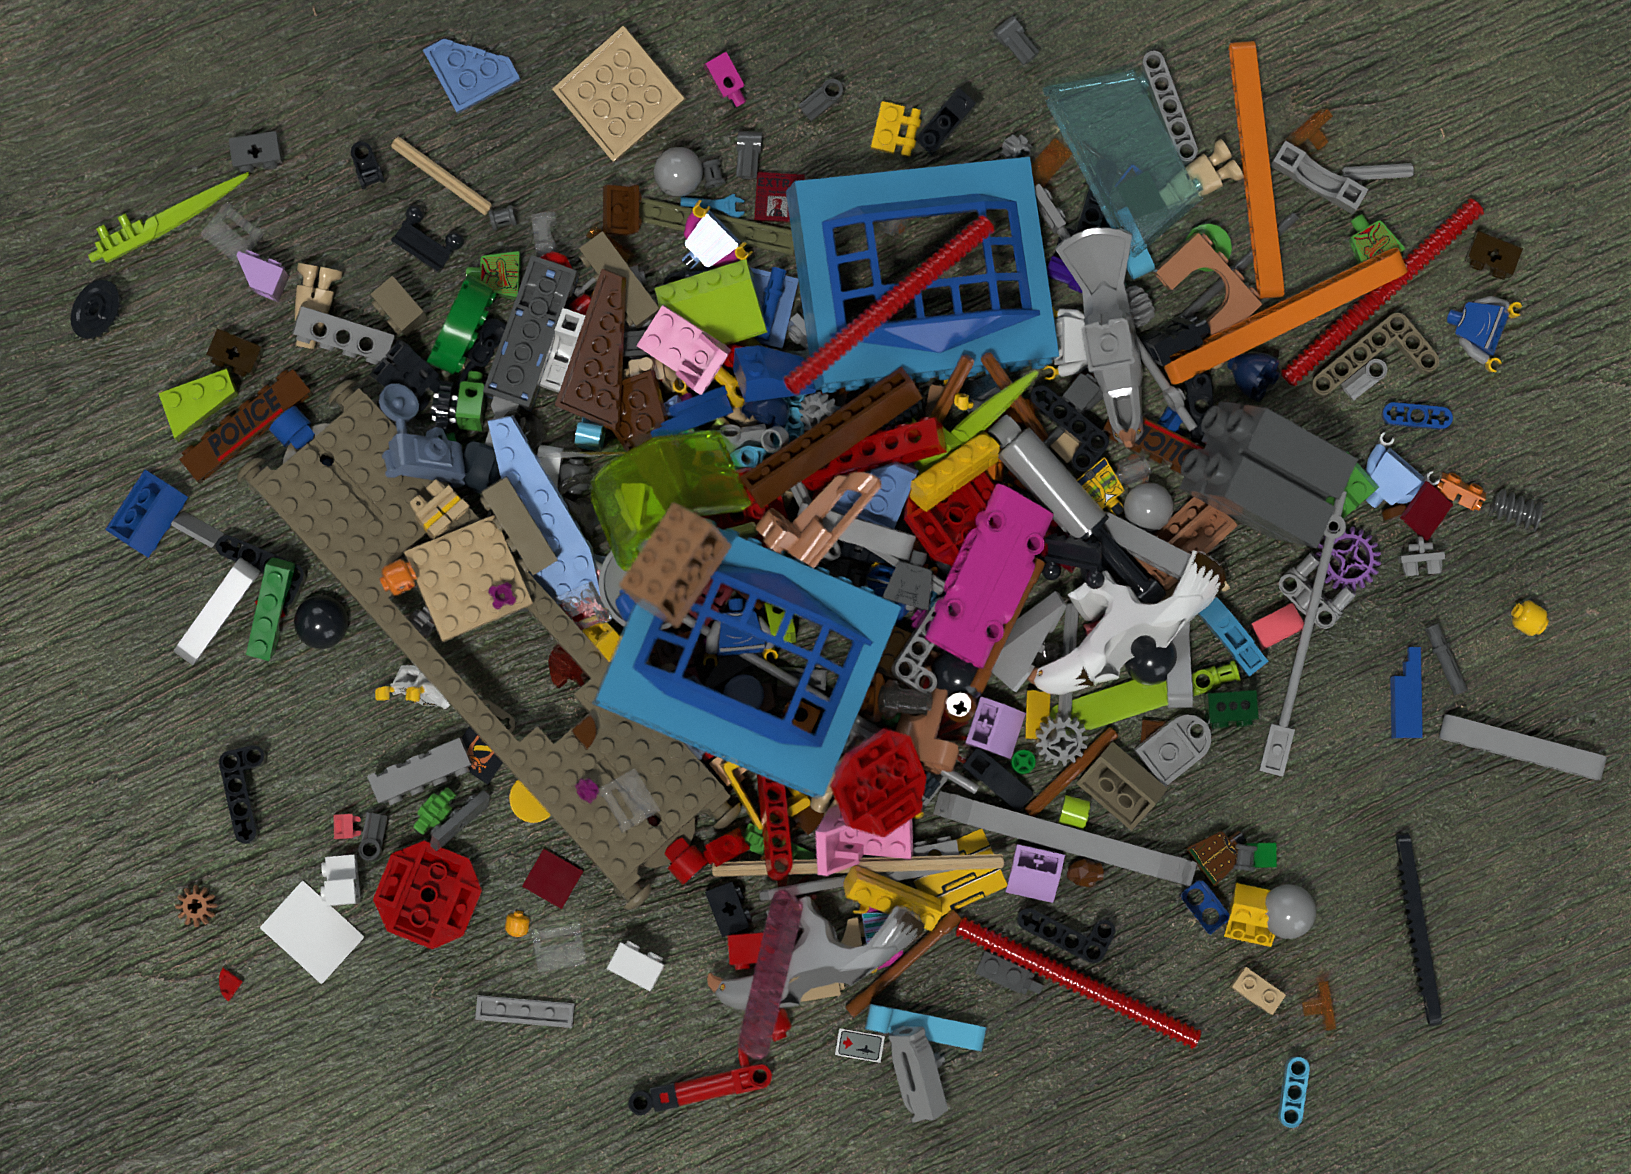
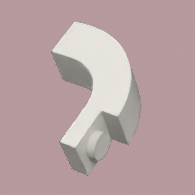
M565 308L562 309L555 328L553 347L540 381L541 387L559 393L585 315Z

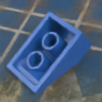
M759 345L735 348L733 371L744 401L752 402L797 396L786 387L783 378L789 376L791 371L795 372L797 366L801 367V363L805 361L804 357ZM813 381L810 385L806 384L804 390L800 389L798 395L816 393Z

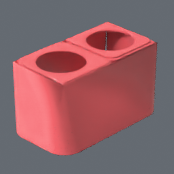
M1290 603L1272 614L1255 621L1250 625V628L1260 649L1264 650L1301 631L1304 621L1294 604Z

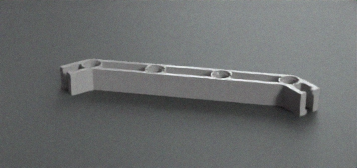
M943 791L939 792L933 813L956 822L1191 886L1197 862L1181 857L1160 853Z

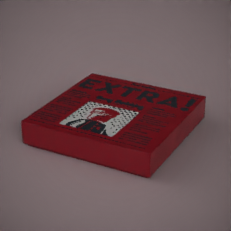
M757 172L754 221L790 223L786 190L795 181L805 180V175Z

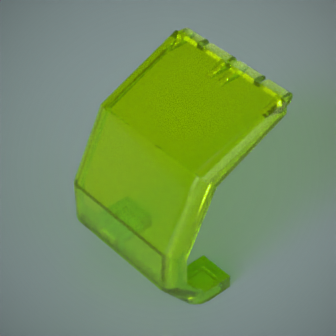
M715 430L655 436L609 461L591 480V502L616 563L626 572H628L640 554V551L636 548L652 536L673 503L697 516L742 511L745 507L751 505V501L745 488H743L744 485L737 469H735V464L727 450L722 434Z

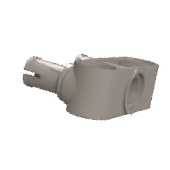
M1310 552L1297 567L1293 566L1279 580L1281 592L1305 615L1314 586L1308 581L1307 576L1320 562V559L1313 552ZM1286 578H1294L1297 582V587L1289 588L1285 582ZM1346 585L1332 600H1328L1322 593L1314 623L1323 629L1332 627L1344 613L1343 609L1357 595L1355 591ZM1329 611L1333 617L1332 621H1324L1321 618V612Z

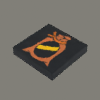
M469 726L462 736L473 763L468 768L471 774L489 785L503 762Z

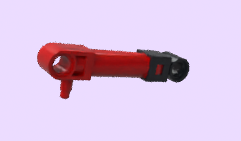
M742 1047L738 1048L741 1068L678 1083L650 1088L651 1093L638 1090L630 1096L628 1106L633 1114L645 1115L653 1107L655 1112H660L700 1101L763 1089L770 1084L772 1072L764 1064L750 1065L746 1049ZM758 1069L764 1070L767 1074V1079L763 1083H757L753 1079V1073ZM638 1096H643L648 1101L647 1107L643 1110L637 1109L634 1105V1100Z

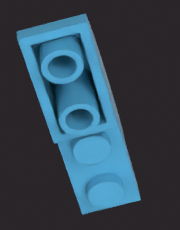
M1218 597L1198 613L1200 618L1215 637L1222 642L1248 677L1269 662L1255 645L1254 640Z

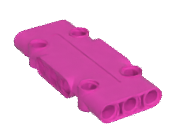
M996 484L987 503L986 510L979 512L976 516L977 528L972 529L968 533L945 581L944 591L947 593L944 598L939 599L935 604L936 617L933 618L925 639L963 661L971 662L975 667L983 669L995 642H998L1003 637V624L1008 623L1012 618L1035 569V562L1033 560L1035 555L1041 553L1044 548L1043 538L1054 514L1004 485ZM992 517L993 523L990 527L989 520ZM1030 539L1031 544H1030V547L1028 548L1027 542H1028V540ZM951 604V606H952V611H951V613L949 614V613H948V607H949V605ZM988 626L990 627V633H989V635H987V632H986Z

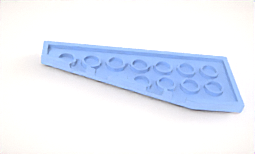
M512 415L489 420L488 425L501 479L507 476L558 558V561L537 574L532 575L530 571L528 573L557 604L600 596L599 575L597 574L593 548L589 541L585 539L579 524L573 519L567 509V504L549 474H546L540 464V459L534 454L528 444V439L516 419Z

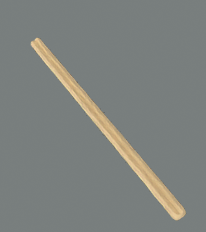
M1002 854L916 856L911 859L893 857L862 858L857 866L872 872L1000 869L1004 867V857ZM817 859L792 860L793 867L788 875L818 874ZM765 861L725 862L717 867L714 863L712 865L714 877L768 875ZM780 862L774 863L777 871H785L783 864ZM852 867L836 873H849Z

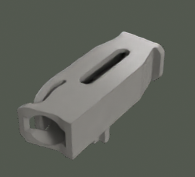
M899 1027L888 1034L889 1040H891L892 1060L904 1104L911 1113H914L910 1117L913 1123L925 1119L935 1120L948 1111L937 1069L943 1065L942 1063L945 1061V1058L940 1056L939 1052L933 1054V1050L925 1035L924 1027Z

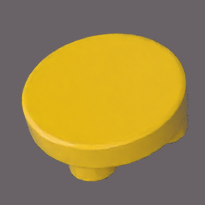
M517 780L509 796L510 806L514 814L521 820L530 823H538L548 819L551 815L524 785Z

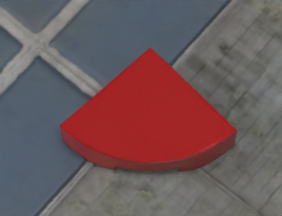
M222 968L219 974V987L222 996L230 1002L244 981L227 969Z

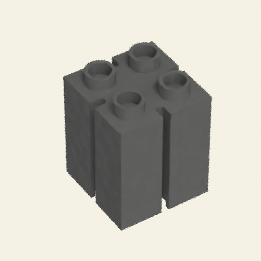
M1220 401L1218 406H1213L1206 413L1202 421L1201 428L1205 432L1202 442L1206 443V447L1191 451L1182 463L1181 474L1184 476V479L1179 489L1271 539L1317 548L1336 508L1325 501L1328 496L1340 500L1358 459L1268 408L1250 405L1243 406L1242 404Z

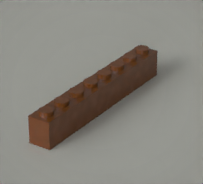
M900 367L742 475L740 479L762 509L922 399V396L913 380Z

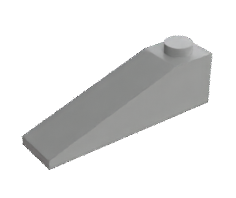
M1056 591L1017 619L992 670L994 675L1015 692L1032 673L1035 667L1031 665L1038 652H1043L1045 648L1043 643L1047 634L1054 631L1067 607L1061 595Z

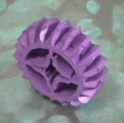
M1350 527L1349 534L1346 533L1345 529L1342 536L1335 538L1334 544L1341 540H1351L1353 542L1345 551L1335 548L1332 550L1331 555L1339 563L1338 573L1336 574L1333 571L1329 562L1327 570L1329 577L1325 579V583L1327 584L1334 580L1333 589H1336L1339 583L1342 584L1341 590L1346 585H1350V588L1356 591V583L1363 589L1365 588L1363 579L1371 583L1373 579L1369 573L1372 575L1378 574V571L1372 567L1381 565L1380 561L1374 560V557L1380 556L1381 553L1379 551H1372V549L1378 546L1376 542L1371 545L1368 544V541L1372 538L1371 535H1368L1365 539L1362 538L1364 530L1361 529L1357 535H1354L1355 527ZM1320 543L1318 548L1323 550L1324 544ZM1359 545L1362 546L1366 553L1367 564L1363 563L1364 561L1357 555ZM1352 551L1351 560L1354 561V564L1349 563L1345 566V559L1342 555L1346 556ZM1317 552L1315 555L1321 558L1322 552ZM1349 568L1364 571L1357 578H1343Z

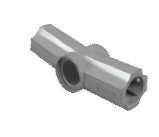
M734 424L722 426L720 430L694 431L695 453L721 452L723 455L729 456L733 451L745 446H762L761 435L767 428L765 424L743 428Z

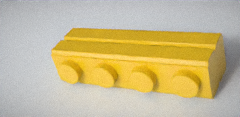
M981 432L913 479L910 490L911 499L924 511H928L951 495L952 492L957 491L987 470L988 467L997 463L1000 445L986 432Z
M857 865L852 866L843 882L846 898L854 901L857 900L861 904L889 915L896 906L906 907L920 917L925 925L924 929L929 931L934 929L943 913L939 898Z

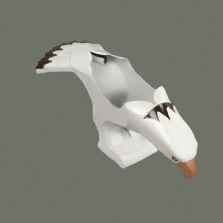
M1193 551L1173 596L1158 604L1141 603L1130 587L1116 584L1108 571H1103L1105 581L1101 588L1091 589L1085 582L1082 586L1070 592L1068 596L1084 620L1094 622L1105 613L1104 617L1079 647L1059 660L1040 668H1034L1027 680L1048 694L1063 695L1093 687L1097 683L1118 679L1120 668L1128 660L1134 658L1131 653V645L1136 638L1148 635L1156 641V647L1166 648L1181 628L1210 605L1225 586L1226 578L1223 567L1204 552Z

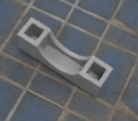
M1286 140L1270 165L1352 215L1369 190L1348 177L1339 176L1323 168L1313 161L1306 152Z

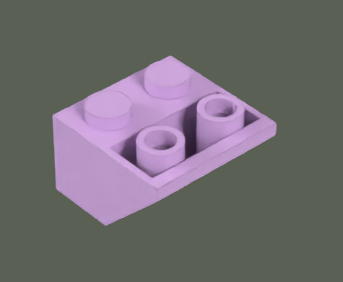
M246 250L245 253L238 251L236 256L253 291L258 295L279 302L289 277L284 270L285 267L272 259H268L265 262L259 257L260 255L252 251Z
M980 697L965 744L1011 759L1026 713L1005 704Z
M1017 844L1006 893L1053 903L1065 855Z

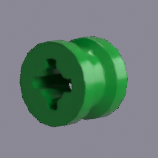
M1019 750L1011 758V766L1018 774H1028L1034 769L1036 764L1035 756L1028 750Z

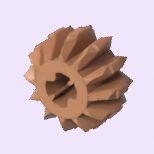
M195 885L193 887V894L189 888H185L184 893L187 897L182 895L177 897L183 902V905H175L176 909H183V912L178 914V918L187 916L185 924L189 925L193 920L194 927H199L200 919L204 924H208L209 920L206 915L209 917H215L216 915L210 911V908L218 907V904H210L209 902L215 898V895L211 894L206 897L208 893V888L206 887L199 892V886ZM196 899L199 900L197 903L202 904V908L198 909L197 913H195V909H191V904H195Z

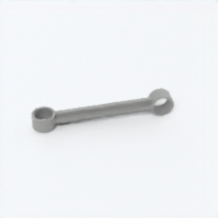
M781 426L769 428L761 435V444L770 453L775 454L789 443V435ZM771 432L778 435L780 440L779 447L771 442ZM802 481L791 488L799 508L801 502L812 503ZM837 541L820 562L828 563L839 558L841 551Z

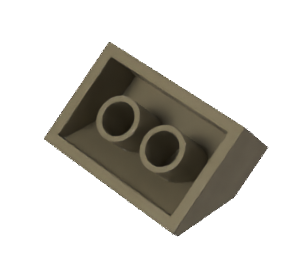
M1113 741L1076 783L1131 831L1157 804L1168 789Z

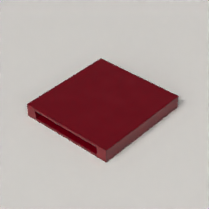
M1425 481L1400 519L1418 536H1422L1424 541L1428 542L1453 504L1430 482Z
M543 848L522 887L563 909L584 871Z

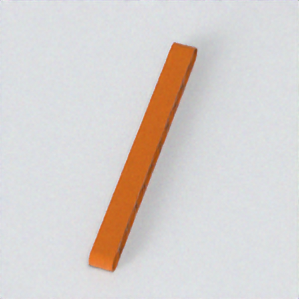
M1255 41L1230 43L1229 57L1256 289L1260 295L1259 299L1283 297L1284 281Z
M1399 248L1384 251L1203 339L1204 344L1198 347L1194 346L1190 350L1182 349L1169 356L1171 362L1165 365L1164 368L1171 384L1182 383L1197 374H1201L1401 277L1408 270Z

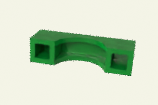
M274 557L266 563L246 651L247 656L270 661L275 655L280 635V617L286 595L291 586L295 563Z

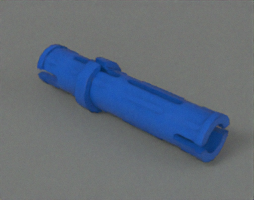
M776 267L771 269L768 286L764 289L765 297L762 306L767 333L755 336L757 339L769 341L780 297L783 295L782 287L787 273L784 269Z

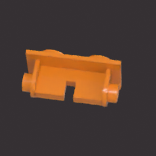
M1443 472L1441 477L1443 483L1439 482L1436 486V489L1442 495L1452 501L1455 500L1457 494L1462 495L1458 504L1472 511L1474 509L1480 510L1483 502L1479 501L1480 499L1486 500V493L1483 492L1484 489L1474 483L1469 485L1454 473L1446 474Z

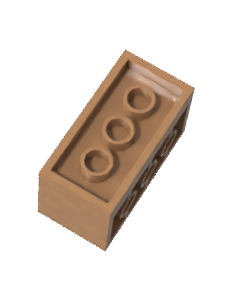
M673 503L619 586L639 607L678 628L731 548V545L712 523Z

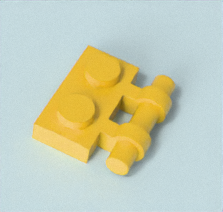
M882 101L871 149L894 154L895 147L898 145L903 147L901 155L910 157L911 151L916 145V140L914 139L917 128H920L921 120L919 119L921 110L912 108L910 117L903 116L905 106ZM901 124L908 126L904 138L898 137Z

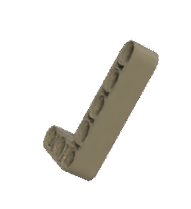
M1394 313L1316 375L1310 383V390L1316 397L1327 396L1392 342H1394L1413 367L1424 375L1430 374L1438 367L1439 357L1405 315ZM1396 319L1400 321L1402 329L1400 331L1393 330L1390 325L1391 320ZM1377 334L1383 338L1382 346L1373 344V335ZM1407 338L1416 340V349L1412 350L1406 346ZM1354 350H1362L1365 354V359L1363 361L1356 360L1353 356ZM1426 356L1432 360L1433 365L1431 368H1425L1422 365V357ZM1340 364L1346 368L1345 376L1336 374V365ZM1322 379L1326 381L1328 389L1326 391L1317 389V380Z

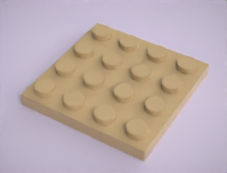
M625 26L616 31L552 88L613 162H616L686 100L684 95Z
M495 515L404 552L407 562H410L417 577L415 581L442 642L533 605L502 531H499L493 521ZM508 582L512 585V595L516 598V602L512 606L505 605L499 610L495 609L492 606V596L488 593L489 588Z

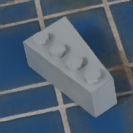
M458 738L429 750L427 754L416 755L406 760L404 764L399 763L387 767L381 774L376 775L373 773L368 775L367 778L378 803L388 802L390 806L403 801V795L411 793L412 796L425 791L424 786L433 783L435 787L447 782V776L455 773L456 777L470 772L468 767L472 766L473 763L463 739Z

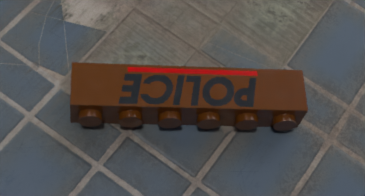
M293 369L280 373L276 377L277 382L272 386H264L258 391L257 394L259 396L252 402L250 400L245 401L238 408L240 410L233 417L231 415L225 417L219 423L221 426L214 432L209 430L200 438L202 441L195 447L191 445L182 452L183 456L179 460L198 483H203L267 432L273 421L285 410L292 406L298 407L313 395L312 391Z
M1143 417V434L1134 443L1133 447L1127 449L1136 454L1143 452L1149 455L1148 459L1159 465L1163 462L1171 466V471L1182 475L1181 466L1186 456L1193 450L1204 449L1205 447ZM1108 418L1102 431L1108 436L1109 441L1118 444L1119 441L1113 436Z

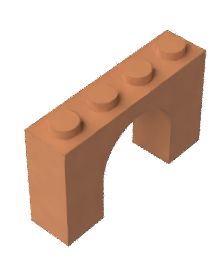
M1194 233L1152 273L1168 290H1173L1191 272L1203 267L1215 271L1222 278L1225 286L1224 300L1221 306L1206 319L1211 333L1208 335L1211 336L1248 318L1262 303L1258 300L1260 295L1252 287L1248 289L1243 283L1245 279L1236 269L1232 271L1227 265L1228 259L1220 251L1218 253L1214 251L1211 247L1212 241L1204 233L1202 235Z

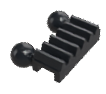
M410 205L406 209L405 221L402 222V226L396 235L391 238V242L435 272L440 273L451 257L452 252L464 245V236L458 231L449 232L445 238L446 245L443 247L413 227L414 223H419L424 219L425 212L420 205Z
M1058 533L1044 538V543H1048V554L1045 556L1046 563L1042 570L1044 578L1056 580L1061 574L1059 564L1090 570L1085 577L1086 585L1089 588L1099 589L1103 586L1105 578L1103 573L1100 572L1102 567L1101 542L1092 543V540L1084 541V538L1075 540L1074 536L1066 538V535L1058 536Z

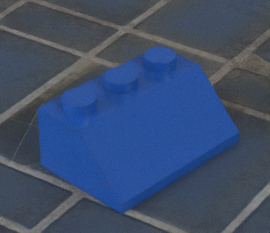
M144 470L105 530L149 558L151 553L157 548L164 533L170 528L178 512L183 508L188 497L152 473Z

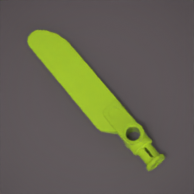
M1232 660L1230 664L1219 668L1213 666L1192 673L1193 697L1221 688V684L1234 680L1237 682L1241 681L1235 661ZM1231 672L1230 674H1227V675H1224V676H1220V675H1222V674ZM1200 675L1207 676L1210 681L1209 686L1199 688L1196 684V678ZM1132 680L1072 700L1071 720L1077 717L1079 724H1084L1085 731L1166 706L1168 705L1166 681L1158 685H1143ZM1058 705L1051 709L1050 717L1053 720L1056 719Z

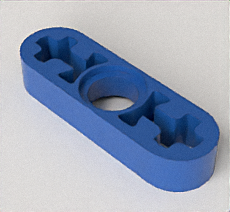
M1393 402L1386 405L1382 410L1383 421L1393 426L1443 430L1453 420L1451 411L1446 407ZM1395 408V412L1404 413V408H1407L1406 422H1403L1404 416H1397L1394 420H1391V416L1387 415V412ZM1415 409L1422 411L1424 414V419L1420 423L1413 422L1410 417L1411 412ZM1428 410L1432 411L1430 416H1438L1440 412H1443V416L1447 417V420L1440 425L1439 420L1431 419L1430 424H1427L1429 418Z

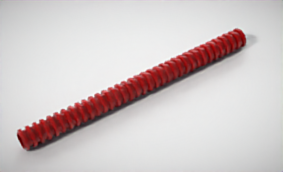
M1469 198L1467 200L1468 203L1462 205V209L1458 208L1456 210L1457 213L1451 215V219L1447 218L1445 220L1446 223L1440 225V229L1436 228L1434 230L1435 234L1431 233L1429 239H1424V244L1420 243L1418 249L1415 248L1413 250V254L1409 253L1407 259H1403L1408 270L1407 273L1370 291L1369 294H1364V299L1360 298L1358 304L1352 305L1353 309H1348L1347 314L1341 315L1342 319H1337L1336 324L1330 326V330L1326 329L1325 334L1319 336V340L1315 339L1314 344L1308 346V350L1304 349L1303 354L1297 356V360L1293 359L1292 364L1286 366V370H1281L1282 377L1291 386H1297V381L1301 382L1303 380L1302 377L1308 375V371L1312 372L1314 366L1317 367L1319 365V361L1323 362L1325 356L1330 355V351L1334 352L1336 346L1341 345V341H1346L1347 336L1353 334L1352 331H1357V326H1362L1364 324L1363 321H1368L1369 315L1373 316L1375 314L1374 311L1380 310V305L1384 306L1386 304L1385 301L1391 299V295L1395 296L1397 294L1396 291L1402 289V285L1406 286L1408 284L1407 281L1413 279V275L1417 276L1419 274L1418 271L1424 269V265L1428 266L1429 261L1435 259V255L1439 256L1440 250L1444 251L1446 245H1451V240L1455 241L1457 239L1456 236L1462 234V230L1466 231L1468 229L1467 226L1473 224V220L1477 221L1479 219L1478 216L1484 214L1482 206L1476 200Z
M980 215L978 220H974L972 225L969 224L966 227L967 230L963 229L961 234H957L955 239L952 238L950 240V244L946 243L944 248H940L938 253L933 254V258L929 257L927 263L923 262L921 267L915 269L916 272L912 271L910 273V277L906 276L904 281L898 283L899 286L895 285L893 287V291L889 290L887 295H883L881 300L876 301V305L872 304L870 310L866 309L864 314L858 316L859 319L853 320V324L849 323L847 329L843 328L841 333L835 335L836 338L832 337L830 339V343L826 342L824 348L820 347L818 352L812 354L813 357L807 358V362L803 361L801 367L797 366L795 372L791 371L789 376H785L783 379L786 387L793 394L798 395L800 389L804 390L806 388V384L810 385L812 383L811 380L815 381L818 378L817 375L821 376L823 370L827 371L829 369V365L833 366L835 361L841 359L840 356L844 357L846 351L850 352L852 350V346L856 347L858 342L864 340L863 337L867 338L869 332L873 333L875 331V327L879 328L881 323L887 321L886 318L890 319L892 317V313L896 314L898 309H902L904 304L907 305L909 303V299L913 300L915 298V294L919 295L921 290L926 289V285L930 286L932 284V280L936 281L938 276L944 274L943 271L949 270V266L953 267L955 262L961 260L960 257L966 256V252H971L972 248L978 246L977 243L983 242V238L986 239L989 237V234L994 233V226L987 217Z
M967 917L962 918L955 932L957 937L959 935L963 936L962 939H969V943L975 942L977 943L976 946L979 947L981 945L984 950L990 949V953L996 952L997 956L1000 957L1002 955L1005 960L1010 959L1011 963L1017 962L1019 967L1023 965L1025 966L1024 969L1028 970L1029 968L1032 973L1038 972V976L1044 975L1045 979L1048 980L1050 978L1053 983L1058 982L1059 986L1065 985V989L1069 990L1071 988L1073 989L1072 992L1076 993L1077 991L1080 996L1085 995L1088 1000L1092 998L1094 1003L1098 1001L1101 1006L1106 1005L1109 1010L1113 1008L1115 1013L1119 1011L1121 1012L1120 1015H1127L1128 1019L1133 1018L1136 1023L1140 1021L1142 1026L1146 1024L1149 1029L1154 1028L1155 1032H1162L1163 1036L1169 1035V1039L1175 1038L1176 1042H1183L1182 1045L1184 1046L1188 1044L1190 1049L1196 1047L1201 1037V1029L1195 1030L1194 1026L1191 1025L1189 1027L1186 1022L1180 1023L1181 1020H1174V1016L1168 1017L1167 1013L1163 1012L1162 1014L1159 1009L1155 1011L1153 1006L1147 1007L1146 1003L1143 1002L1141 1004L1138 999L1133 1000L1132 996L1126 997L1124 992L1120 994L1118 993L1119 990H1112L1111 986L1105 987V983L1099 984L1098 980L1095 979L1093 981L1090 976L1085 977L1082 972L1078 974L1076 969L1072 971L1070 970L1071 967H1064L1063 963L1058 964L1055 959L1053 961L1049 960V956L1045 958L1042 953L1037 954L1034 949L1030 951L1028 946L1024 948L1021 943L1016 944L1015 940H1008L1009 937L1007 936L1005 938L1001 937V933L997 935L994 930L989 931L988 927H981L980 923L976 925L973 920L968 921Z

